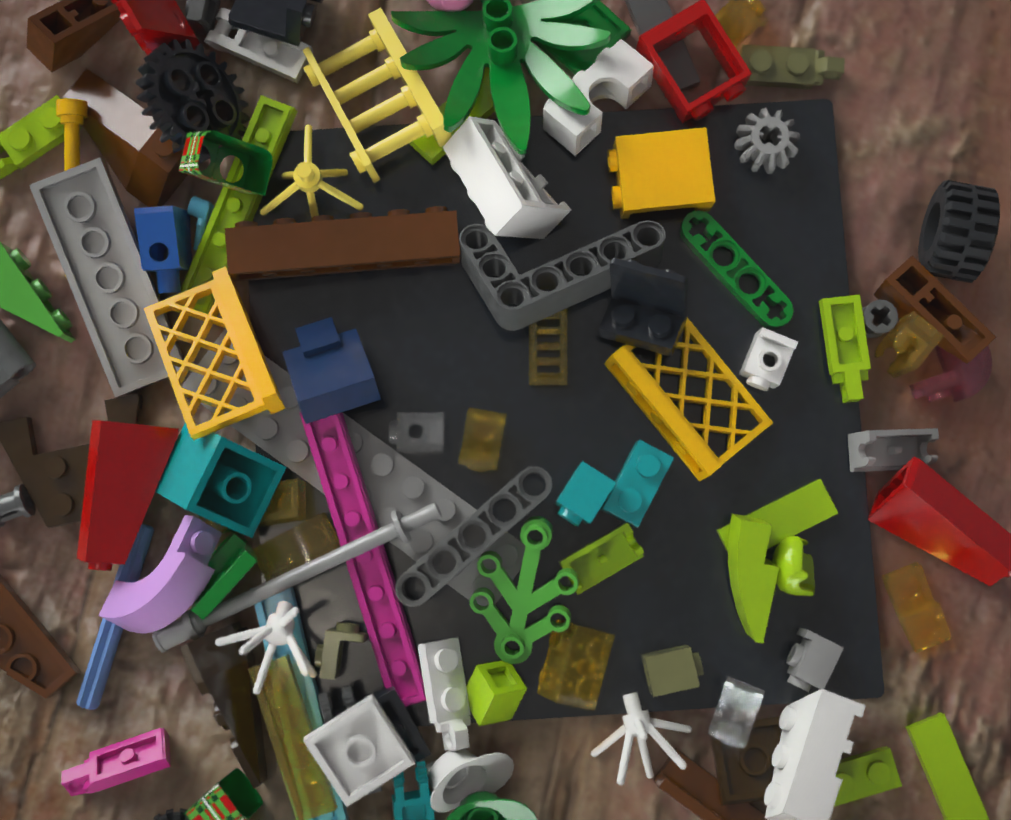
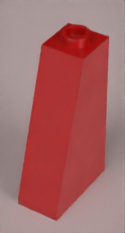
M92 420L77 559L88 562V569L111 571L113 564L126 563L177 440L179 428Z
M914 456L878 491L868 521L990 587L1003 577L1008 578L1011 576V533L921 459Z

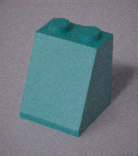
M185 423L175 442L155 492L192 513L253 538L286 467L213 432L193 440Z

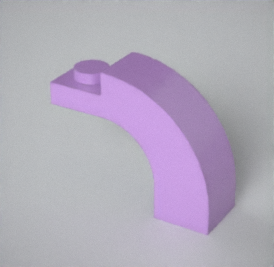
M185 515L160 564L148 576L137 582L131 583L116 580L98 616L127 631L141 634L155 632L174 622L196 601L212 577L215 570L207 565L222 533L195 516Z

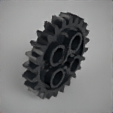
M174 39L168 44L164 42L144 58L146 63L138 68V71L143 76L136 80V85L145 90L137 96V99L147 103L148 106L141 113L142 115L153 117L154 121L149 128L151 130L160 128L163 132L160 138L162 143L169 139L173 142L172 152L176 153L184 148L186 135L191 132L217 131L242 140L241 137L244 136L247 130L243 124L250 120V117L243 113L242 110L248 107L249 103L239 98V95L245 90L244 88L234 86L233 82L236 80L237 75H228L225 72L227 62L224 61L220 64L215 62V51L205 55L203 44L200 43L193 48L188 39L181 44L177 39ZM202 145L200 152V163L210 159V153L204 145Z

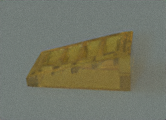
M566 308L544 318L559 319V326H537V322L529 325V385H567ZM537 335H559V341L537 342ZM537 350H559V357H537ZM559 365V372H537V366Z

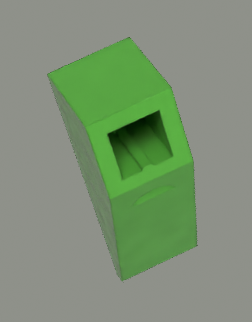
M0 242V308L70 343L75 341L76 339L69 331L73 327L71 321L60 308L55 310L48 299L52 297V294L47 286L39 278L34 280L27 269L31 267V263L20 249L16 248L13 250Z

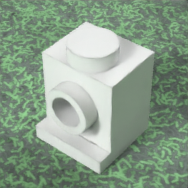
M762 327L754 335L739 375L748 378L746 383L754 388L768 391L769 387L775 389L781 384L798 341ZM764 354L775 358V365L773 367H768L764 364Z

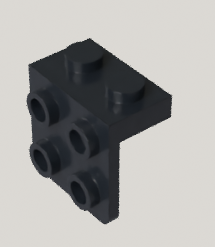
M236 0L229 13L228 22L233 27L299 46L307 27L311 28L313 25L317 4H322L323 0Z

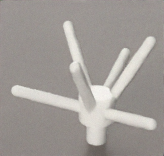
M278 602L276 612L269 615L265 626L215 640L216 646H222L250 639L239 649L241 655L247 654L264 639L269 642L253 688L255 695L260 694L277 646L288 644L301 673L304 676L309 675L311 678L317 676L316 670L299 647L293 635L294 618L299 613V609L293 607L290 602Z
M638 692L623 695L627 715L622 716L624 724L591 751V756L597 757L626 734L617 777L618 785H623L628 769L633 738L637 737L646 776L651 779L654 777L646 743L647 733H649L680 769H686V762L655 727L690 733L692 727L650 718L648 710L642 711Z

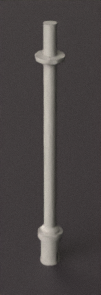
M434 502L405 517H402L399 511L395 510L391 512L392 523L218 604L204 620L190 609L182 614V618L153 632L152 638L155 646L160 652L164 653L168 649L189 639L196 640L205 635L208 626L397 537H400L407 544L411 542L410 531L442 516L439 507Z

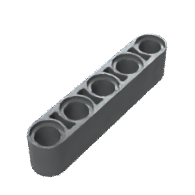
M537 466L528 467L520 472L399 577L395 586L396 596L399 601L410 607L420 606L428 601L549 495L552 489V478L549 473ZM530 474H537L545 481V490L538 496H531L523 489V480ZM500 500H510L516 507L515 516L508 522H501L493 515V507ZM471 525H479L486 532L485 542L478 548L469 547L464 541V531ZM444 550L452 553L456 561L452 572L446 574L440 573L434 566L435 556ZM418 577L425 584V593L420 599H411L406 595L404 585L408 578Z

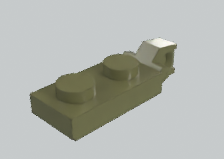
M744 44L740 48V55L752 73L746 86L812 89L813 86L822 85L824 79L840 80V77L844 74L845 58L824 57L825 51Z

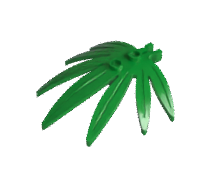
M480 0L482 11H391L393 23L408 31L426 36H443L401 56V66L406 70L421 71L435 69L455 60L466 49H471L448 95L443 119V126L446 132H452L457 129L471 113L481 90L484 69L486 67L489 68L490 89L496 117L507 140L520 155H524L527 152L531 124L529 95L521 63L525 64L534 82L553 102L579 115L589 114L590 104L580 89L532 41L564 51H584L606 45L610 41V31L575 24L558 23L583 13L600 0H537L518 6H512L509 0Z

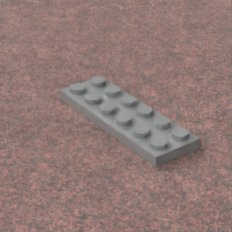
M99 157L30 184L29 187L115 398L169 378L144 311L145 307L158 303L161 299L150 272L142 270L138 242L105 160ZM166 313L157 316L159 325L172 329ZM176 341L170 354L172 357L184 361V356L178 341ZM175 366L176 371L178 373L180 367Z

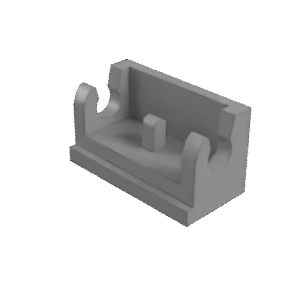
M938 428L867 430L847 434L850 472L898 471L914 456L921 459L927 465L934 464L938 460L937 455H928L927 444L939 439Z

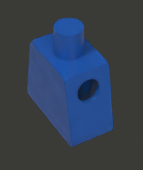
M173 205L134 208L142 270L156 272L158 294L180 293L179 271L189 270L192 262L190 215L187 213V210ZM168 248L169 254L165 260L164 252Z

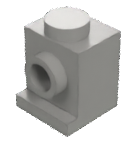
M799 627L797 635L803 637L800 644L795 643L788 654L786 663L790 666L786 673L790 674L787 682L807 692L810 691L811 686L820 690L825 689L844 648L810 630Z

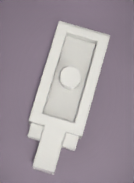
M453 637L418 644L429 722L434 723L437 733L442 732L444 750L458 751L469 748L467 726L471 725V717L469 716L471 713L459 638Z

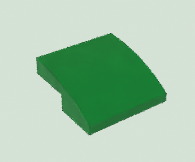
M232 530L214 550L207 566L215 571L202 593L192 604L191 609L202 620L212 612L258 561L253 548L241 533Z

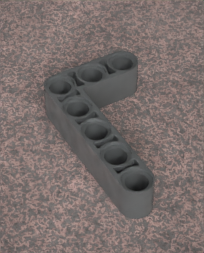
M641 221L519 275L494 234L483 224H471L460 233V257L463 268L496 322L506 330L515 331L610 289V262L613 257L623 260H635L642 265L656 268L662 261L666 232L655 221ZM515 304V305H518V306H516V307H508L507 305Z

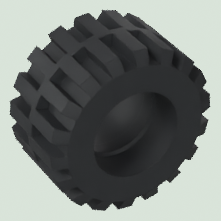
M952 180L943 181L937 188L924 216L918 246L919 262L933 276L972 283L982 273L992 254L999 229L1000 203L996 190L994 188Z

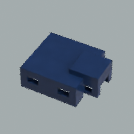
M332 317L295 328L300 346L283 351L282 353L305 424L381 400L373 372L356 328L338 334Z

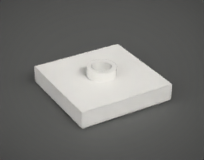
M373 693L306 735L303 740L346 807L415 764V758Z

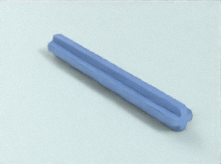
M142 523L126 563L119 564L114 583L116 580L131 583L139 580L153 536V527ZM102 618L76 701L78 706L88 710L97 709L100 705L123 628Z

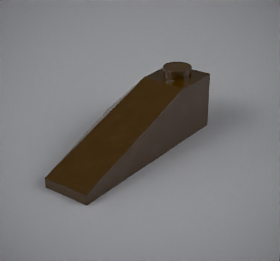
M236 622L179 648L201 695L209 693L212 696L215 710L213 716L218 726H222L226 731L230 730L233 737L230 738L231 749L254 789L268 778L259 694L255 695L253 693L257 680L255 655L252 649L245 655L239 653V649L250 639L222 646H216L215 640L218 638L249 630L246 626L242 628L240 622Z

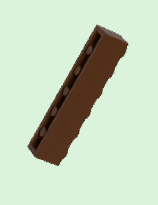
M434 206L425 209V213L410 214V210L396 209L387 212L388 216L372 217V213L357 212L350 214V219L334 220V216L319 215L312 217V222L296 223V219L280 218L274 220L273 225L258 226V223L255 221L235 223V228H225L228 274L235 282L460 264L456 210L448 211V208L444 206Z

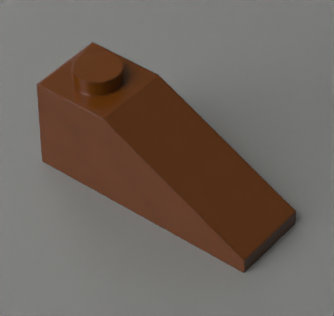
M61 0L28 18L26 48L51 72H54L87 52L121 20V13L111 0Z
M913 255L888 276L873 294L878 300H886L894 305L899 321L966 364L996 338Z

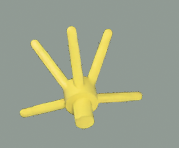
M308 124L305 126L304 162L299 163L294 171L281 174L283 179H294L295 182L260 210V214L262 216L267 215L299 189L306 192L311 218L319 216L314 194L319 188L359 211L363 210L364 206L362 203L323 181V178L347 176L348 170H319L312 163V126Z

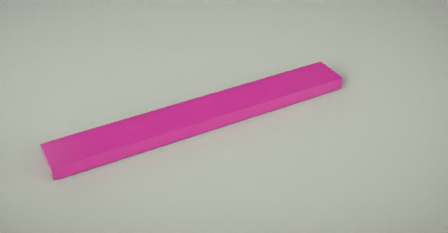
M300 412L299 414L340 545L348 544L379 529L343 412L305 424ZM384 544L346 561L385 689L394 686L407 707L426 701L420 659L402 602L396 596V582Z

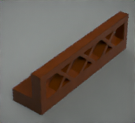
M677 748L674 750L686 762V769H680L669 757L653 779L658 788L701 820H767L765 819V813L751 803L722 806L717 778Z

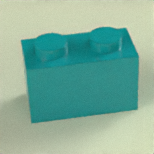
M639 439L635 442L615 480V486L600 510L624 523H628L633 528L639 527L674 457Z
M582 461L554 503L560 508L557 515L574 526H579L581 522L590 524L616 482Z

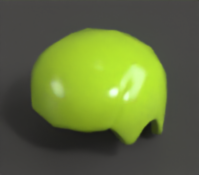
M788 536L779 543L773 553L772 563L779 566L776 584L782 592L789 595L814 596L813 558L811 555L803 553V545H808V541L798 536Z

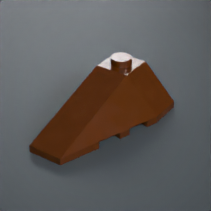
M86 68L63 97L88 102V118L84 119L83 127L126 191L147 207L163 206L188 176V174L179 172L183 149L176 153L172 152L173 142L170 139L163 143L160 141L163 132L160 128L156 130L149 128L154 119L152 116L142 115L141 112L144 110L142 106Z

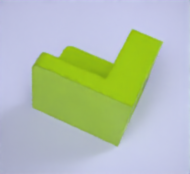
M503 660L476 665L466 686L470 712L479 726L512 719L527 690L513 665Z

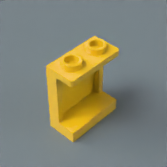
M706 127L616 136L613 149L607 150L608 169L610 173L616 172L617 186H612L611 188L612 204L614 209H620L621 219H628L630 214L691 207H694L695 211H710L714 205L715 193Z

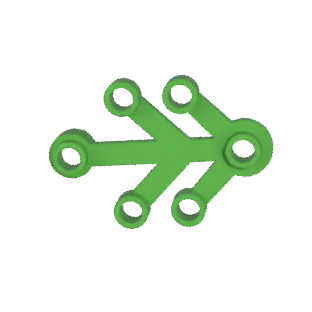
M542 516L528 518L520 531V538L525 545V551L517 587L503 568L502 558L498 553L486 551L477 562L479 573L484 577L491 578L512 609L510 624L494 604L495 596L488 588L481 587L473 592L470 598V607L474 612L483 614L497 634L494 640L495 652L501 660L510 664L524 662L532 652L533 642L551 631H565L571 621L569 609L563 605H555L549 610L546 617L525 628L528 613L560 594H573L579 584L578 574L573 569L564 568L557 573L556 578L533 591L541 550L550 544L553 536L551 523ZM538 530L542 533L543 539L533 541L529 537V532ZM492 559L497 567L492 570L487 569L483 564V560ZM563 576H568L573 579L574 584L570 587H565L560 583L559 579ZM480 595L485 596L489 600V604L486 606L479 605L476 602V597ZM556 613L563 614L566 621L564 623H556L553 621L552 615ZM515 641L519 644L520 649L512 651L507 647L506 643Z

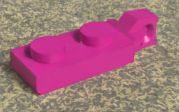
M158 728L89 752V758L84 761V764L62 771L61 784L72 797L84 793L99 792L171 767L169 735L164 728Z

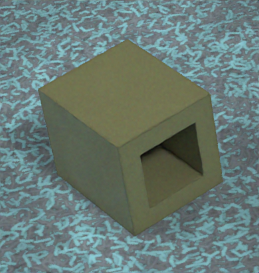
M685 644L641 654L649 693L653 697L700 687L698 676L704 675L699 653H692L691 647Z

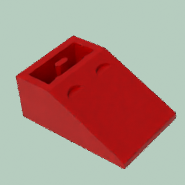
M111 0L121 13L120 18L132 37L134 36L146 55L153 52L154 49L164 42L168 44L174 39H177L180 44L188 39L193 48L200 44L176 0Z

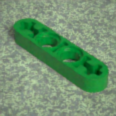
M700 210L687 214L679 230L683 242L763 327L775 330L785 326L791 320L794 312L790 299L710 214ZM691 221L696 225L700 222L705 224L706 227L703 233L709 240H711L714 234L719 238L711 244L707 251L702 248L707 242L706 239L700 234H696L693 237L689 233L692 228ZM718 247H726L731 250L733 254L732 264L729 266L718 265L713 259L714 250ZM750 274L756 277L759 282L758 291L754 294L744 293L739 287L741 276ZM766 289L770 292V295L765 300L773 307L777 304L782 306L783 310L780 312L782 320L778 317H774L772 320L768 318L766 314L770 309L764 301L758 306L753 303V301L762 296Z

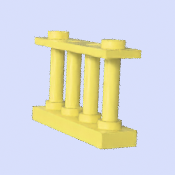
M382 8L368 14L374 29L368 32V37L320 63H317L309 47L302 50L309 62L308 65L303 67L313 87L321 84L355 148V151L349 153L360 174L367 171L374 183L379 181L380 178L372 165L373 162L423 135L427 138L434 135L440 147L444 146L452 137L450 132L444 130V117L417 70H406L401 66L400 57L407 52ZM376 49L378 52L386 50L389 57L384 59L385 64L332 91L325 78L326 76ZM392 77L394 80L401 77L405 86L400 88V93L348 120L341 107L342 104ZM407 106L410 109L415 106L418 107L421 115L416 117L417 122L364 150L356 135L357 133Z

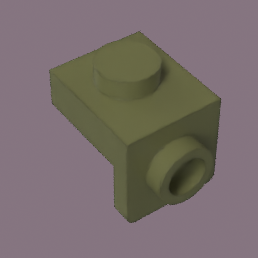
M337 622L336 628L325 630L324 644H318L315 653L314 666L320 668L319 678L337 679L340 676L344 641L364 643L367 641L368 632L359 631V624Z

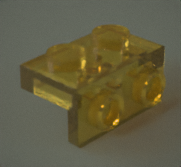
M557 619L556 623L565 622V620ZM571 622L565 631H552L549 638V650L546 661L539 674L537 693L556 703L595 711L615 635Z

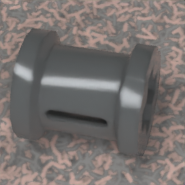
M879 299L862 308L867 339L882 336L884 333L891 331L898 322L896 308L886 300ZM875 313L880 316L877 322L879 324L878 326H875L872 323L874 319L873 314Z
M24 484L15 486L12 492L0 495V527H3L6 521L22 515L26 518L35 515V504Z

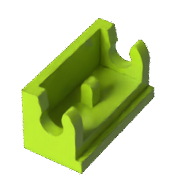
M628 523L618 526L558 561L562 569L570 568L578 574L577 595L644 557V550L634 538L633 530ZM567 576V578L569 579L570 583L573 585V584H574L573 579H572L571 577H568V576Z

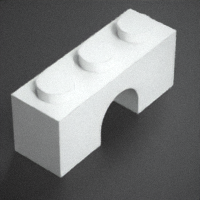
M620 39L613 47L603 49L597 56L595 63L586 71L581 70L572 78V81L590 104L589 114L579 115L562 108L549 98L543 107V129L576 156L601 133L603 112L592 103L598 99L608 98L618 102L627 109L651 87L654 65Z

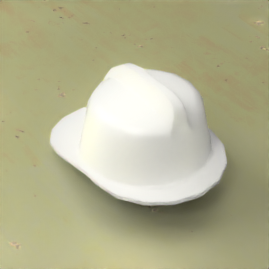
M466 749L458 751L448 750L437 760L426 765L428 781L433 790L430 798L432 809L437 812H448L457 808L460 802L471 793L476 791L496 792L505 785L514 770L512 758L507 754L498 752L476 757Z

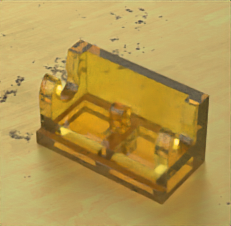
M912 311L898 319L895 327L888 332L876 347L874 357L879 358L882 356L886 348L894 349L897 357L895 361L891 362L887 373L893 378H897L918 369L944 335Z

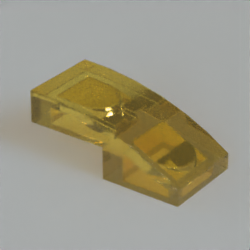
M322 512L257 546L253 550L258 559L257 564L267 582L341 547L326 513Z
M914 562L881 576L898 620L912 649L916 653L952 639L941 605L933 599L921 564Z

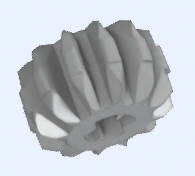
M766 107L761 109L759 116L750 113L745 118L746 124L739 125L736 130L740 139L736 140L734 147L737 150L744 151L740 157V163L751 159L754 162L751 166L752 172H757L761 165H764L767 174L773 173L776 165L784 169L789 164L788 158L795 157L798 152V148L794 143L800 139V133L789 131L795 124L794 119L787 120L786 122L780 120L783 116L782 109L777 110L773 117L770 116ZM761 138L763 140H767L768 138H770L773 141V144L771 142L763 144L761 142Z

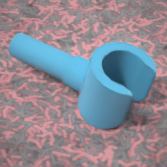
M197 196L191 198L187 210L189 215L198 218L193 250H197L214 209V205L210 201Z

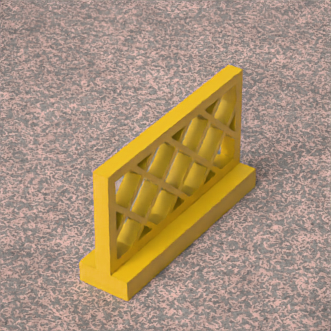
M226 266L211 272L213 280L144 308L183 418L193 440L267 409L271 415L286 409L238 289L229 276ZM213 294L215 302L209 314L194 310L198 299ZM169 311L180 313L172 329L159 325L157 316ZM219 312L222 316V319L217 317ZM189 316L204 321L196 337L181 332ZM213 324L227 329L221 345L205 340ZM177 339L192 344L184 361L172 357L170 354ZM231 343L235 350L229 348ZM201 347L217 352L208 369L193 364ZM225 355L238 359L240 362L233 377L217 372ZM175 366L180 367L178 373L176 371ZM188 371L204 375L196 393L182 387ZM243 375H245L247 382L241 380ZM213 379L229 384L221 401L205 396ZM237 387L251 391L255 400L240 408L229 404ZM187 398L192 399L190 405L188 403ZM201 403L217 408L211 420L196 425L194 415Z
M687 317L683 328V342H678L675 348L682 349L681 368L661 366L662 354L656 352L654 365L641 363L632 352L636 347L627 344L615 351L606 360L604 365L700 482L717 471L721 465L774 422ZM689 351L702 352L707 358L706 372L687 369ZM648 371H653L654 376L652 377ZM660 373L680 375L678 394L664 392L659 385ZM687 376L706 379L705 398L685 395ZM713 380L725 381L731 388L730 401L711 399ZM673 401H678V406H676L673 403ZM685 402L704 405L703 424L690 423L684 416ZM711 406L730 408L729 428L710 425ZM737 409L750 411L760 424L751 431L736 429ZM696 430L702 431V437ZM709 432L728 434L727 451L719 457L708 446ZM735 435L744 436L735 443Z

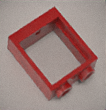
M705 0L696 2L639 36L636 51L654 65L653 78L682 123L692 117L695 121H698L714 110V104L724 98L727 102H730L746 91L745 86L752 73ZM699 30L729 77V80L689 103L658 53Z

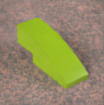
M731 514L728 535V569L731 590L745 633L756 643L763 644L779 566L772 563L769 559H765L772 525L760 518Z

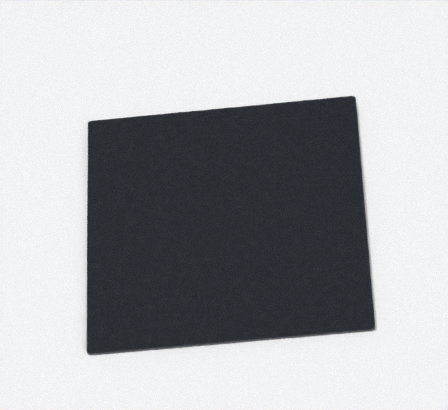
M813 99L713 105L714 110L704 118L695 121L692 117L684 123L681 122L673 108L603 112L601 133L576 156L543 129V116H531L529 144L527 152L524 154L525 157L521 162L535 178L541 174L548 182L544 189L558 205L564 201L571 211L544 239L495 236L519 275L638 222L649 220L659 223L666 232L662 261L656 268L673 270L687 277L688 319L774 422L721 465L717 471L700 482L604 365L606 360L615 351L626 345L599 337V326L612 299L611 288L522 329L512 331L502 328L496 322L463 268L461 257L460 264L249 280L250 322L264 356L288 372L282 352L300 346L295 328L332 317L338 334L356 328L373 372L381 400L344 411L343 413L476 510L524 469L537 466L549 473L552 478V489L549 495L507 531L521 541L520 531L522 526L532 516L546 518L553 527L551 542L540 553L533 591L556 578L557 573L562 569L558 561L624 524V522L600 509L590 524L581 522L579 526H574L557 515L560 508L554 503L582 461L615 481L635 442L639 439L674 457L639 527H631L634 538L644 550V557L577 595L576 591L571 595L560 594L528 613L525 628L546 617L549 610L555 605L567 607L571 613V621L565 631H551L533 642L532 652L524 662L512 664L527 690L513 718L508 721L627 714L623 695L638 692L642 711L648 710L649 712L793 703L820 690L811 686L810 691L807 692L787 682L790 674L786 673L790 666L786 663L788 654L795 643L800 644L803 637L797 635L799 627L810 630L844 648L824 690L850 700L879 698L884 694L870 521H868L865 472H850L847 434L862 432L859 401L843 403L840 383H832L831 375H829L819 301L822 298L850 296L833 104L830 100ZM765 107L768 109L771 117L775 115L777 110L782 109L783 116L780 120L786 122L787 120L794 119L795 124L789 131L800 133V139L794 143L798 148L795 157L788 158L789 164L784 169L776 165L775 170L771 174H767L764 165H761L757 172H752L751 166L754 162L750 159L747 162L740 163V157L744 151L737 150L734 147L736 140L740 139L736 133L739 125L746 124L745 118L750 113L759 116V112ZM490 119L495 120L496 123L500 126L498 119ZM411 124L370 126L356 135L365 150ZM344 128L312 130V163L319 170H348L347 176L323 178V181L362 203L364 206L363 210L359 211L319 188L314 192L319 215L334 216V220L350 219L349 215L357 212L372 213V217L388 216L387 212L396 209L410 210V214L425 213V209L429 207L444 206L448 208V211L456 210L459 238L462 230L468 225H485L484 217L477 205L469 198L467 188L460 176L452 169L451 161L447 154L432 166L410 144H407L372 163L380 178L379 181L374 183L367 171L360 174L349 154L355 151V148ZM707 128L715 203L710 211L704 212L710 214L793 304L794 312L791 320L780 329L771 330L798 341L780 386L775 389L769 387L768 391H763L746 383L748 378L739 375L754 335L763 326L681 239L679 231L681 223L687 214L695 211V208L630 214L628 219H621L620 209L613 208L611 188L612 186H617L616 172L610 173L608 169L607 150L613 149L616 136ZM305 130L290 131L268 182L266 195H263L253 221L258 223V226L273 225V221L280 218L296 219V223L312 222L306 192L300 189L267 215L262 216L260 214V210L295 182L294 179H283L281 174L294 171L299 163L304 162ZM761 138V142L763 144H766L768 142H771L773 144V141L770 138H768L767 140H763ZM692 221L690 222L692 228L689 233L693 237L696 234L702 235L707 241L702 248L707 251L711 244L719 238L714 234L711 240H709L703 233L706 227L704 223L700 222L696 225ZM718 247L713 252V259L720 266H729L733 262V254L726 247ZM745 274L739 279V287L744 293L754 294L759 289V282L753 275ZM766 289L762 296L753 301V303L758 306L764 301L770 309L766 314L768 318L772 320L774 317H778L782 320L783 318L780 316V312L783 310L782 306L777 304L773 307L765 300L770 295V292ZM510 304V305H507V306H508V307H516V306H518V305ZM683 331L678 342H683ZM638 347L632 350L641 363L655 364V352ZM675 349L672 357L662 354L661 366L681 368L682 349ZM689 351L687 369L706 372L707 358L702 352ZM764 354L763 362L766 366L773 367L775 365V358ZM648 371V372L651 374V376L653 377V376H654V372H653V371ZM660 373L659 385L664 392L678 394L680 375ZM687 376L685 395L705 398L706 379ZM713 380L711 399L730 401L731 388L725 381ZM673 401V403L676 406H678V401ZM685 402L684 416L690 423L703 424L704 405ZM711 406L710 425L729 428L730 408ZM737 409L736 429L751 431L760 424L750 411ZM696 430L702 437V431ZM709 432L708 446L719 457L727 451L728 434ZM735 435V443L744 436ZM256 445V453L285 466ZM286 467L259 523L261 584L341 547L325 494ZM530 474L523 480V489L531 496H538L545 490V481L537 474ZM817 479H821L838 514L794 535L808 541V545H803V553L809 554L813 558L814 596L789 595L782 592L776 584L764 643H756L745 633L737 613L730 585L728 553L716 530L730 523L731 514L745 516ZM500 500L493 507L494 517L501 522L512 520L516 514V507L510 500ZM532 530L529 532V537L533 541L543 539L540 531ZM388 541L384 543V547L395 582L397 583L399 577L414 565L416 561ZM779 544L767 549L765 559L772 561L773 553ZM346 562L293 586L311 664L317 672L315 681L318 693H328L333 703V711L344 706L342 698V688L352 686L356 700L385 689L369 635L364 643L344 641L340 676L337 679L319 678L320 668L314 666L317 645L324 644L325 630L336 628L337 622L359 624V631L367 632ZM520 571L513 579V582L516 585V587L518 585ZM567 576L559 579L563 586H572ZM410 577L405 582L404 591L409 598L420 599L425 593V584L418 577ZM448 584L420 606L410 607L402 603L418 656V644L453 637L459 638L466 686L476 665L502 661L495 652L494 640L497 634L483 614H478L471 609L470 600ZM501 596L495 605L510 624L512 609L504 597ZM556 613L552 615V619L556 623H564L566 621L563 614ZM515 641L506 643L507 647L512 651L520 649L519 644ZM685 644L691 647L692 653H699L704 675L698 676L700 687L656 697L649 693L641 654ZM269 669L266 676L268 731L272 735H285ZM426 701L406 707L417 727L434 726V723L429 722ZM471 713V715H469L471 717V723H477Z

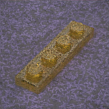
M288 654L272 660L262 690L256 696L296 820H309L335 811L338 806L330 781L303 742L304 737L311 733L313 728ZM261 664L248 669L253 686L257 680Z

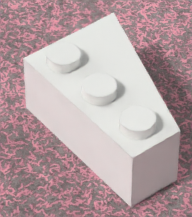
M469 116L443 146L445 153L451 161L452 169L460 176L467 188L469 198L477 205L485 219L486 227L494 236L544 239L571 211L564 201L558 205L544 189L548 182L541 174L535 178L524 166L521 160L525 155H520L515 151L495 120Z
M821 689L787 705L783 709L779 719V727L783 730L780 742L772 755V765L775 767L773 778L764 796V803L767 805L765 819L830 820L842 779L835 777L843 752L851 754L854 742L847 740L854 715L862 718L866 705Z

